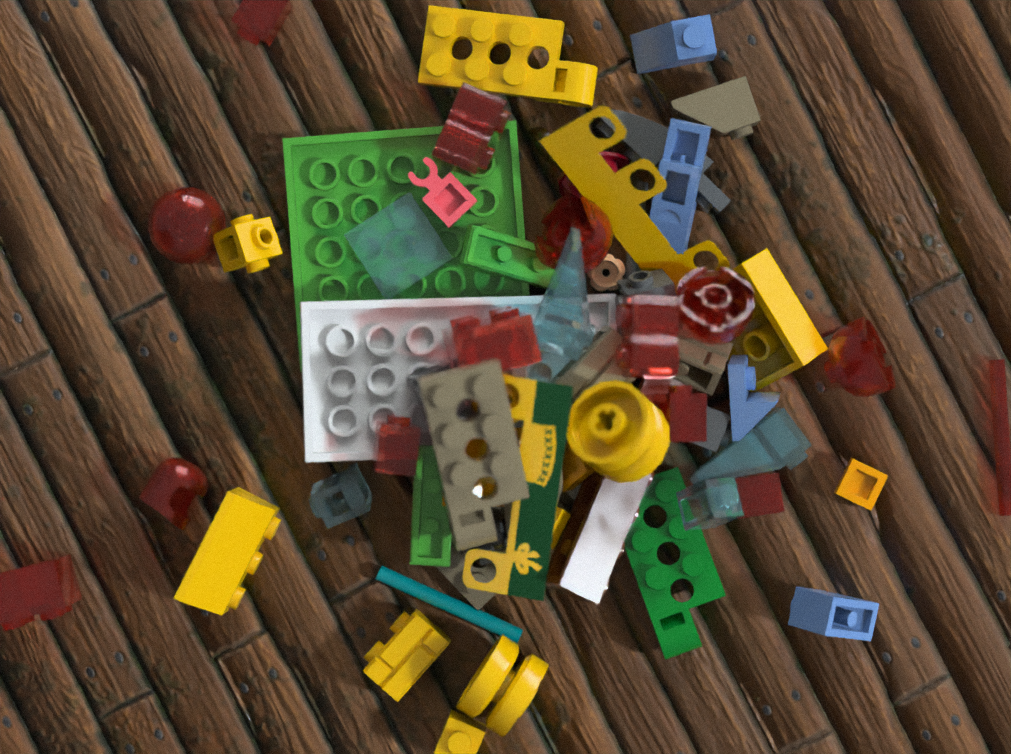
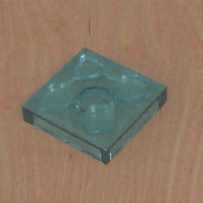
M410 192L344 234L385 299H392L453 259Z

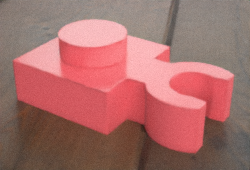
M425 157L423 162L430 168L429 176L425 179H419L410 171L408 177L415 186L427 188L430 191L422 198V201L450 229L478 200L451 172L441 179L438 176V168L434 161Z

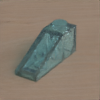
M571 228L532 324L531 333L533 348L578 360L583 347L589 348L591 345L595 325H592L590 320L580 230Z
M778 407L758 422L740 441H733L686 478L691 484L698 485L778 470L785 465L790 470L808 457L805 450L811 447L812 444L784 407Z

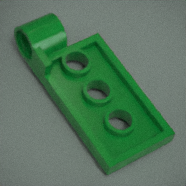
M678 467L654 475L652 482L645 489L640 501L639 514L630 525L624 540L625 551L665 660L702 647L689 609L726 596ZM651 506H658L666 513V522L659 528H651L644 522V512ZM664 543H673L680 551L679 560L672 565L661 563L657 557V550ZM677 580H687L693 586L694 592L690 600L678 602L672 597L670 589Z

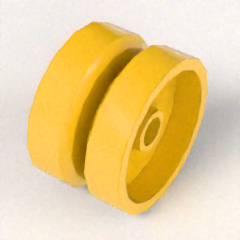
M612 380L599 382L585 390L574 402L569 416L567 439L571 449L604 478L618 483L638 481L649 475L663 461L669 446L670 428L664 414L634 386L622 381Z
M504 634L494 643L456 705L457 709L474 718L483 712L490 701L494 702L486 716V727L502 738L508 733L516 720L523 715L533 700L549 666L547 662L531 653L521 660L515 670H512L511 668L519 654V644Z

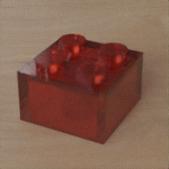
M511 305L491 309L488 311L489 318L479 320V317H473V315L450 320L451 327L441 329L449 364L452 369L495 358L500 361L502 372L542 362L532 316L530 313L519 311L518 307L512 308Z
M70 554L0 573V625L3 631L22 627L26 623L35 621L34 615L39 614L41 621L65 615L64 613L73 610V603L82 599Z

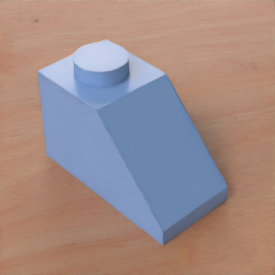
M710 14L671 21L630 35L637 74L714 60L717 54Z
M796 586L794 598L790 605L791 612L788 625L823 636L871 641L879 603L824 590Z

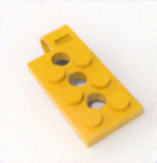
M429 5L418 83L420 85L532 98L540 102L591 108L593 106L598 67L585 63L559 60L564 31L563 21ZM462 39L471 41L473 46L471 55L464 60L455 59L452 53L455 43ZM498 44H506L511 50L509 60L500 65L492 63L490 58L492 49ZM536 49H545L549 53V61L541 69H533L529 65L528 58L532 51Z

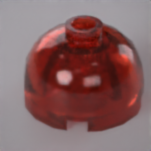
M179 187L165 192L155 201L148 216V232L153 246L163 257L178 264H195L209 260L217 253L213 241L214 234L226 229L225 213L223 207L212 195L194 187Z
M571 194L564 195L555 201L544 213L540 223L545 225L542 236L536 235L534 242L536 255L543 265L570 276L589 273L597 268L607 257L613 239L612 223L605 211L592 200L579 195L581 199H573Z
M707 266L697 267L687 272L678 282L674 303L677 322L689 338L701 344L712 346L726 344L741 336L752 319L755 304L752 285L742 274L727 267L720 266L719 271H706Z
M861 317L839 328L829 342L827 350L829 361L824 362V369L832 384L839 382L847 393L855 397H871L895 389L896 381L892 365L886 367L883 354L887 352L871 321Z

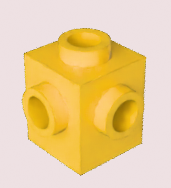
M253 214L241 216L230 221L232 226L212 235L224 273L245 267L248 274L270 267L269 259L283 254L278 235L270 217L254 220Z

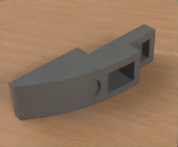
M611 109L626 129L625 138L619 141L627 149L624 156L627 157L631 164L639 159H647L656 167L663 158L668 128L644 117ZM596 117L595 119L599 122L596 129L606 139L612 137L615 132L612 121L606 117ZM705 155L696 205L705 213L712 210L717 215L731 200L703 174L713 163Z

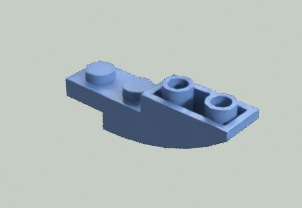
M672 118L670 120L663 158L660 160L658 169L666 180L667 187L663 192L653 196L649 218L677 254L681 253L683 255L684 251L687 250L697 204L696 197L711 126Z

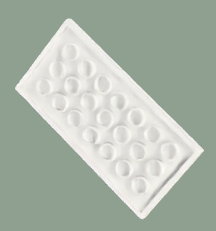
M616 294L300 302L304 461L329 462L415 458L417 444H433L428 422L424 419L408 376L444 361L449 363L452 369L497 358L500 361L502 372L514 377L550 382L604 325L611 326L617 331ZM468 398L464 399L467 409L458 412L462 419H470L476 414ZM518 420L514 427L523 428L524 420Z

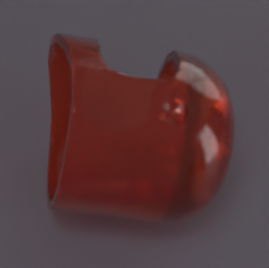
M169 457L161 461L155 468L139 495V499L164 515L176 527L185 530L192 519L187 513L188 507L196 495L199 494L205 497L208 491V479L205 473L193 463L182 458Z

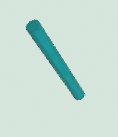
M381 566L375 579L499 636L504 634L516 643H518L523 629L482 610H477L471 605L387 567Z

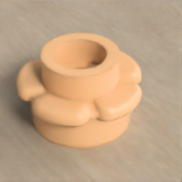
M608 253L598 255L596 260L591 261L587 267V276L591 278L590 283L592 287L602 292L606 289L610 291L616 290L618 288L617 281L622 280V275L625 274L623 262L620 259H615L612 254ZM604 269H608L610 271V275L605 277L603 276L602 271Z

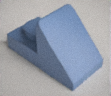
M732 355L728 363L732 441H740L777 404L781 392H750V390H755L756 372L754 366L748 367V355Z

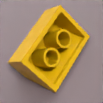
M767 248L690 294L691 299L712 333L723 340L733 343L728 357L729 361L732 355H748V367L754 366L756 372L755 390H750V392H756L803 367L828 349Z
M240 487L229 490L174 599L219 615L225 614L229 607L236 610L246 591L245 588L241 587L246 574L254 575L264 554L258 552L265 538L270 541L272 540L281 523V519L276 517L280 508Z

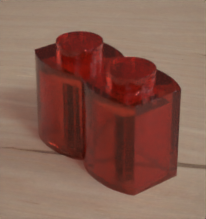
M463 82L436 142L432 156L475 176L480 168L486 171L495 152V149L490 147L495 132L503 134L511 116V112L505 110L508 104L507 101Z
M630 294L622 298V304H618L615 315L616 326L621 328L623 337L622 344H618L615 355L616 365L622 370V377L651 379L677 377L679 369V344L677 337L679 305L677 296Z

